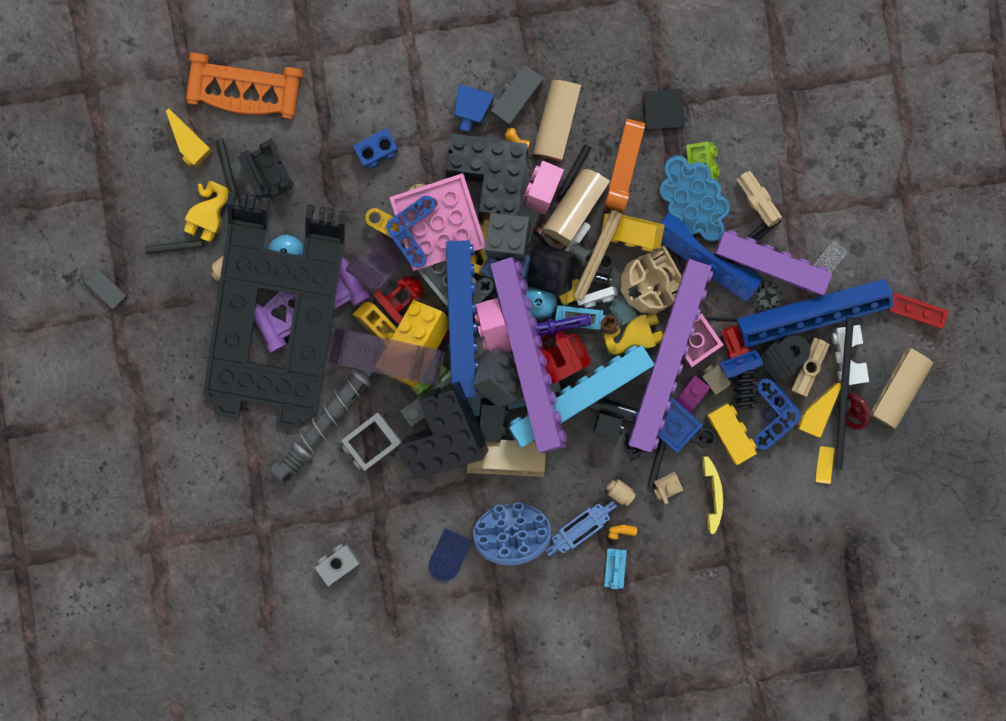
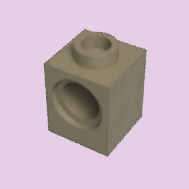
M709 365L702 370L704 374L700 377L710 387L709 390L713 395H717L731 385L718 365L714 367Z

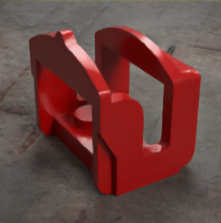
M558 332L555 336L557 346L548 348L542 342L541 351L546 357L547 366L545 367L547 373L551 376L552 384L567 378L591 364L588 350L577 333L567 334L565 332Z

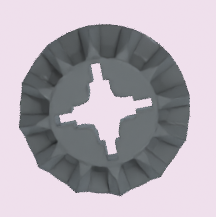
M763 282L760 283L752 295V302L762 312L779 308L782 302V292L779 286L774 283ZM765 292L772 295L775 294L773 298H770V302L763 299L760 300L762 296H765Z

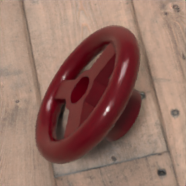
M849 393L848 399H851V407L847 410L846 425L855 430L864 429L869 424L871 418L869 406L859 395ZM847 417H856L861 424H854Z

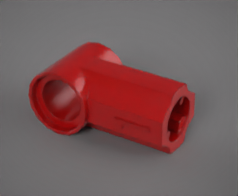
M736 325L720 331L728 350L727 355L729 359L749 352L748 348L744 346Z

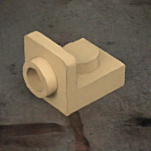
M675 472L654 481L657 488L654 489L658 500L662 499L665 504L669 503L668 497L683 491Z

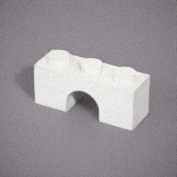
M860 325L853 327L852 347L863 344ZM846 327L833 329L834 333H832V342L836 344L837 348L835 360L836 363H839L840 371H838L839 382L842 379ZM851 360L849 385L869 382L867 364H857Z

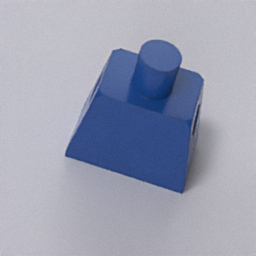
M461 84L458 85L455 118L461 119L460 131L470 133L473 123L477 125L482 124L494 99V94Z

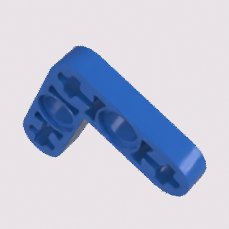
M430 196L421 197L390 219L386 225L389 235L410 264L416 268H421L426 264L427 256L408 229L435 210L436 202ZM424 200H431V208L429 210L427 208L421 210L424 214L420 216L419 211L414 207L418 205L421 208L424 205ZM408 211H415L417 214L416 219L412 222L406 219ZM402 216L403 221L407 223L408 226L405 227L404 224H402L398 227L400 230L399 232L391 231V224L393 222L395 224L400 223L401 220H399V217ZM404 238L412 240V246L408 249L403 248L401 245ZM415 246L418 248V250H415L416 254L423 256L421 264L413 262L415 257L412 253L409 256L407 255V252L412 251Z
M770 378L762 379L758 383V391L779 416L755 437L754 442L757 448L761 450H766L774 445L802 419L801 411L779 385ZM764 383H770V390L772 392H775L777 390L778 393L774 394L770 398L769 395H772V393L769 390L764 391ZM778 396L783 397L785 400L782 407H778L775 404V399ZM789 412H790V413H794V412H795V413H796V416H795L796 421H795L794 419H793V420H790V421L787 422V423H785V422L783 421V420H786L787 418L790 417ZM776 423L781 424L783 427L781 434H776L773 430V426ZM769 434L773 436L766 441L767 445H761L762 439L760 437L764 438Z

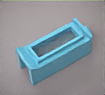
M557 305L555 321L589 314L591 326L579 328L601 330V320L606 315H603V310Z

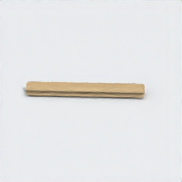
M611 211L573 294L574 298L581 301L584 299L622 217L620 212Z

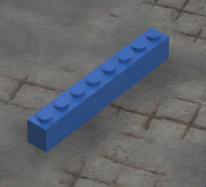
M470 240L445 241L451 384L460 381L466 397H476V392L479 391L473 386V382L478 368V361H474V353H478L477 342H474L473 334H477V324L473 322V314H476V303H472V295H475V283H471V276L475 275L474 264H471L470 256H474V246L470 244Z
M882 279L738 318V331L746 348L846 320V317L856 318L893 308V292L886 280Z

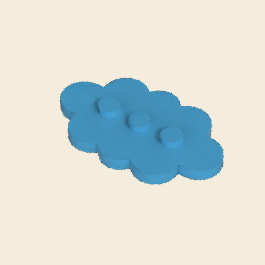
M679 155L670 157L665 163L664 171L667 178L660 185L661 197L669 202V213L682 221L692 235L700 233L707 241L719 240L721 233L725 229L722 219L728 215L730 210L728 200L720 195V183L710 178L711 172L706 164L702 162L689 164L684 157Z

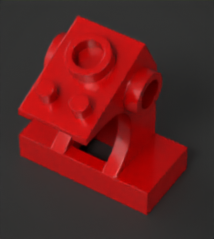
M404 276L396 283L399 287L386 297L379 290L373 295L398 325L403 319L399 312L413 300L419 301L423 297L421 295L424 291L422 284L413 276L409 278ZM404 289L410 297L401 304L395 296Z

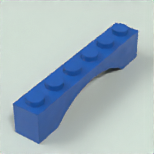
M668 212L660 223L665 225L662 244L685 260L691 259L712 266L710 270L713 272L712 279L747 302L755 293L763 278L748 267L731 264L710 253L692 236L682 221Z

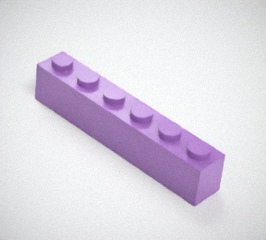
M731 230L721 233L714 255L816 295L823 296L832 276V273L827 272L828 268L820 265L814 267L809 265L810 261L802 258L796 260L792 258V254L785 251L778 253L774 251V247L767 244L760 246L756 244V240L749 237L745 239L740 238L738 233Z

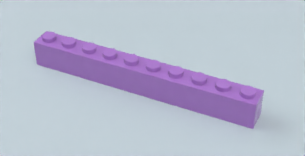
M513 257L492 263L490 265L538 453H547L565 448L567 437L564 430L561 429V414L555 406L557 398L551 390V376L546 371L547 360L541 351L542 340L539 335L537 336V321L535 317H532L531 309H533L530 298L527 297V283L522 278V264Z
M688 259L654 366L652 367L628 441L629 446L652 452V449L656 450L659 442V438H656L658 430L662 431L665 420L662 419L664 412H668L671 401H668L670 393L674 394L677 383L674 382L676 375H680L683 364H680L682 356L686 357L689 346L686 344L688 338H692L695 327L692 325L694 319L698 320L701 309L698 307L700 301H704L707 290L704 288L706 282L710 283L713 272L710 270L712 266Z

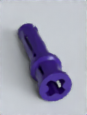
M585 314L556 321L547 319L546 322L537 323V336H554L559 331L591 326L590 315Z

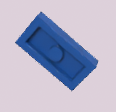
M756 350L720 362L721 370L727 378L735 377L740 373L754 370L763 365L762 358Z

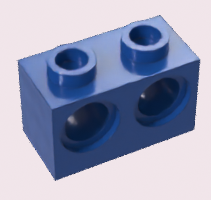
M387 128L353 146L365 169L368 167L372 169L380 164L379 161L385 158L389 160L397 155L396 152L399 151ZM382 142H390V148L382 150L380 148ZM365 151H373V157L365 159L363 157Z

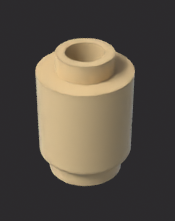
M619 479L616 481L612 480L606 488L608 490L607 495L621 505L628 506L636 495L632 488Z

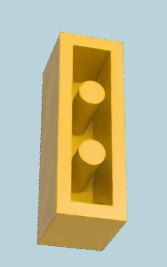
M605 213L602 231L609 218L610 213ZM622 214L610 242L618 243L622 241L625 242L624 245L636 247L638 245L642 246V250L653 251V249L661 247L665 225Z
M725 403L706 414L731 460L735 465H738L756 455L755 449L757 446L753 439H748L745 434L747 429L742 421L738 422L736 418L738 414L733 405L729 406V404Z

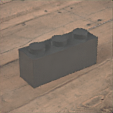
M524 65L523 68L518 67L513 74L515 78L512 83L508 82L501 91L503 92L501 98H496L490 106L492 108L491 114L508 127L511 126L544 79L527 65Z

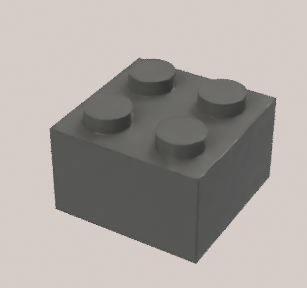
M491 213L485 245L487 257L500 259L513 257L518 261H526L531 229L529 217Z
M499 349L481 355L473 386L497 407L516 401L520 386L516 364Z

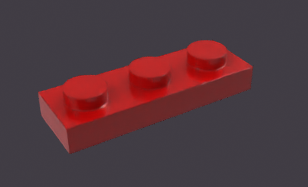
M895 292L893 293V308L887 309L889 312L939 329H943L949 312L948 310Z

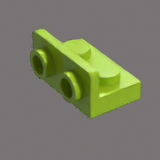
M707 141L686 145L689 164L695 162L706 164L711 172L710 178L718 181L720 170L716 164L718 151L714 143Z

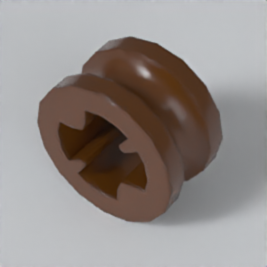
M607 315L601 320V327L606 334H615L620 328L617 318L613 315ZM612 322V327L609 328L608 323Z

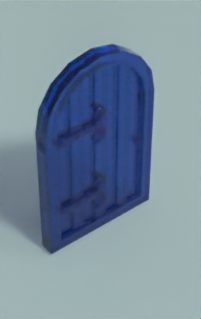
M445 528L431 555L429 562L431 575L440 581H449L454 578L460 570L473 541Z

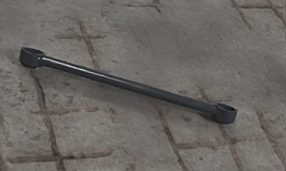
M559 381L560 385L565 388L568 387L566 383ZM602 398L587 407L588 409L631 423H635L636 416L634 414L638 410L637 408L606 398ZM705 428L699 429L689 441L706 449L714 444L716 437L712 430ZM701 432H708L712 439L701 437L699 434ZM699 440L704 441V442H707V443H711V444H710V445H709V444H708V445H703Z

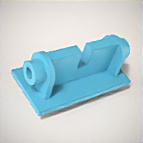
M607 548L604 587H611V589L624 588L627 550Z

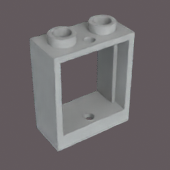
M378 412L342 439L343 445L341 446L347 454L351 453L355 458L353 462L357 468L366 471L400 445L402 441L380 412ZM375 421L392 444L366 464L349 441Z

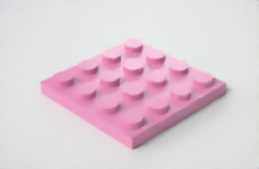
M463 173L389 197L395 216L423 196H430L436 202L435 210L408 229L427 256L426 264L421 268L412 266L413 271L446 261L445 241L470 240V244L474 246V252L485 248L486 243ZM424 200V205L421 208L418 205L414 207L419 211L420 216L424 214L421 210L424 208L429 210L431 208V200ZM408 211L406 213V219L410 222L414 221L417 217L415 211ZM402 216L399 217V220H401V222L398 223V226L404 224L405 227L408 226V224L403 221ZM410 238L403 239L405 248H410L412 240ZM415 246V248L412 251L407 252V254L409 256L412 253L415 257L413 262H418L419 264H421V259L423 258V256H418L416 254L415 250H418V248Z

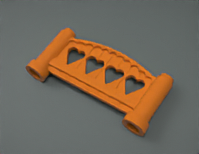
M190 53L189 61L191 65L186 94L187 104L198 105L200 101H203L216 108L238 114L265 115L280 113L282 114L281 118L293 119V116H295L300 78H303L304 70L284 67L283 75L208 64V55ZM215 78L221 88V94L218 96L214 93H206V88ZM235 80L240 91V97H226L225 91ZM254 83L259 94V100H245L243 97L244 93ZM273 86L278 102L276 104L271 102L264 103L262 100L263 96Z

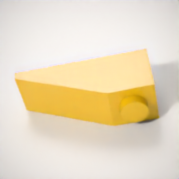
M168 108L166 113L179 151L184 155L182 159L189 166L193 164L198 167L213 151Z
M364 301L352 315L387 347L397 328L374 304Z
M834 383L803 410L802 419L797 424L796 429L821 438L840 391L841 383Z

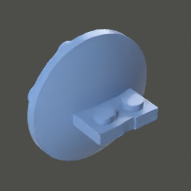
M521 502L496 505L477 521L473 531L474 544L477 551L485 559L493 563L519 565L537 558L545 551L551 539V528L546 516L534 507L524 505Z

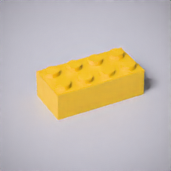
M413 300L376 367L386 375L416 388L449 329L448 316L440 310Z

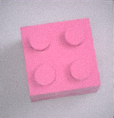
M542 161L540 167L536 165L523 198L526 200L525 207L546 215L564 169Z
M498 298L476 304L477 312L474 315L477 324H481L477 326L480 337H485V339H482L484 349L489 350V352L495 349H499L503 353L512 351Z
M702 313L699 315L698 320L694 319L692 326L695 327L692 338H688L686 345L689 346L686 357L682 356L689 367H693L723 346V343Z

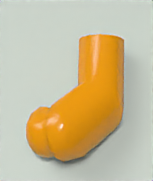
M514 128L506 130V141L528 144L527 150H529L530 141L520 140Z
M629 525L613 526L608 530L610 531L608 537L617 540L619 534L636 536L637 527Z

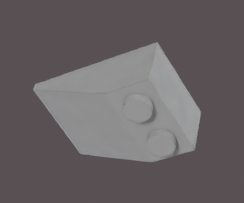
M446 261L417 270L448 309ZM471 276V283L476 285L477 281Z

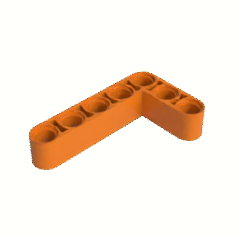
M626 119L603 209L615 210L622 214L626 208L629 197L628 190L645 128V123Z

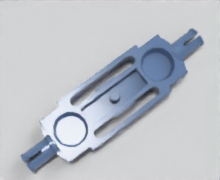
M612 500L605 507L597 504L592 509L588 508L561 528L559 533L552 537L554 544L545 550L550 557L558 550L565 553L571 548L574 549L600 530L603 524L610 520L608 513L617 507L616 504L613 505L614 501ZM589 513V516L575 524L574 527H572L567 532H564L565 528H567L573 522L578 520L584 514ZM595 525H598V528L596 530H594L588 536L583 538L577 544H573V542L576 539H578L580 536L582 537L583 535H585Z

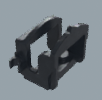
M271 138L260 144V149L251 153L249 150L240 153L238 159L260 204L261 198L264 196L269 197V201L273 205V197L291 190L290 187L295 184L290 179L277 151L278 147ZM253 159H256L270 192L266 190Z

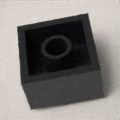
M541 244L531 249L527 286L558 296L567 293L572 289L576 254L546 244Z

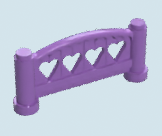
M343 256L334 309L348 301H351L353 306L356 307L371 298L368 292L363 290L348 261ZM279 291L266 305L261 306L260 303L256 305L254 321L268 344L267 349L270 354L276 353L287 346L284 338L290 335L294 309L288 303L291 299L295 300L296 294ZM281 305H285L287 308L286 322L274 317L272 311L279 309Z

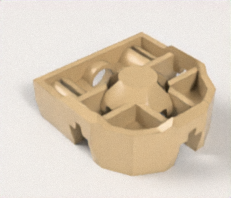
M665 245L653 249V251H649L627 263L621 275V292L629 306L634 307L641 313L656 314L674 303L682 276ZM636 285L641 296L633 299L632 296H629L628 293L630 292L628 289ZM655 285H658L657 291H653Z

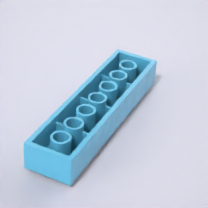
M634 345L624 352V357L621 358L618 355L610 360L608 367L604 368L602 365L592 372L593 376L590 378L586 375L576 382L577 386L574 388L568 386L560 391V396L557 397L555 406L561 414V423L652 368L654 363L643 345L640 347ZM528 412L526 413L527 417L524 419L518 417L510 422L511 427L508 429L520 449L535 440Z

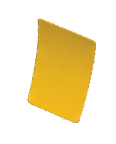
M820 446L816 482L831 484L835 448Z

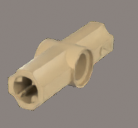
M751 171L745 172L736 179L746 194L749 204L754 211L759 213L768 227L775 225L782 219V216L771 202L772 199L764 187L760 186Z
M813 338L810 345L809 358L800 366L791 391L807 397L814 379L820 371L821 363L830 344ZM809 362H812L815 367L811 373L806 370V365Z

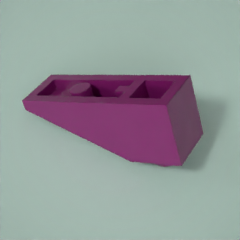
M692 376L675 400L691 413L710 387L698 377Z

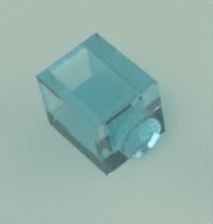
M619 296L610 301L612 305L608 308L612 315L617 318L620 327L638 317L625 298L622 299Z

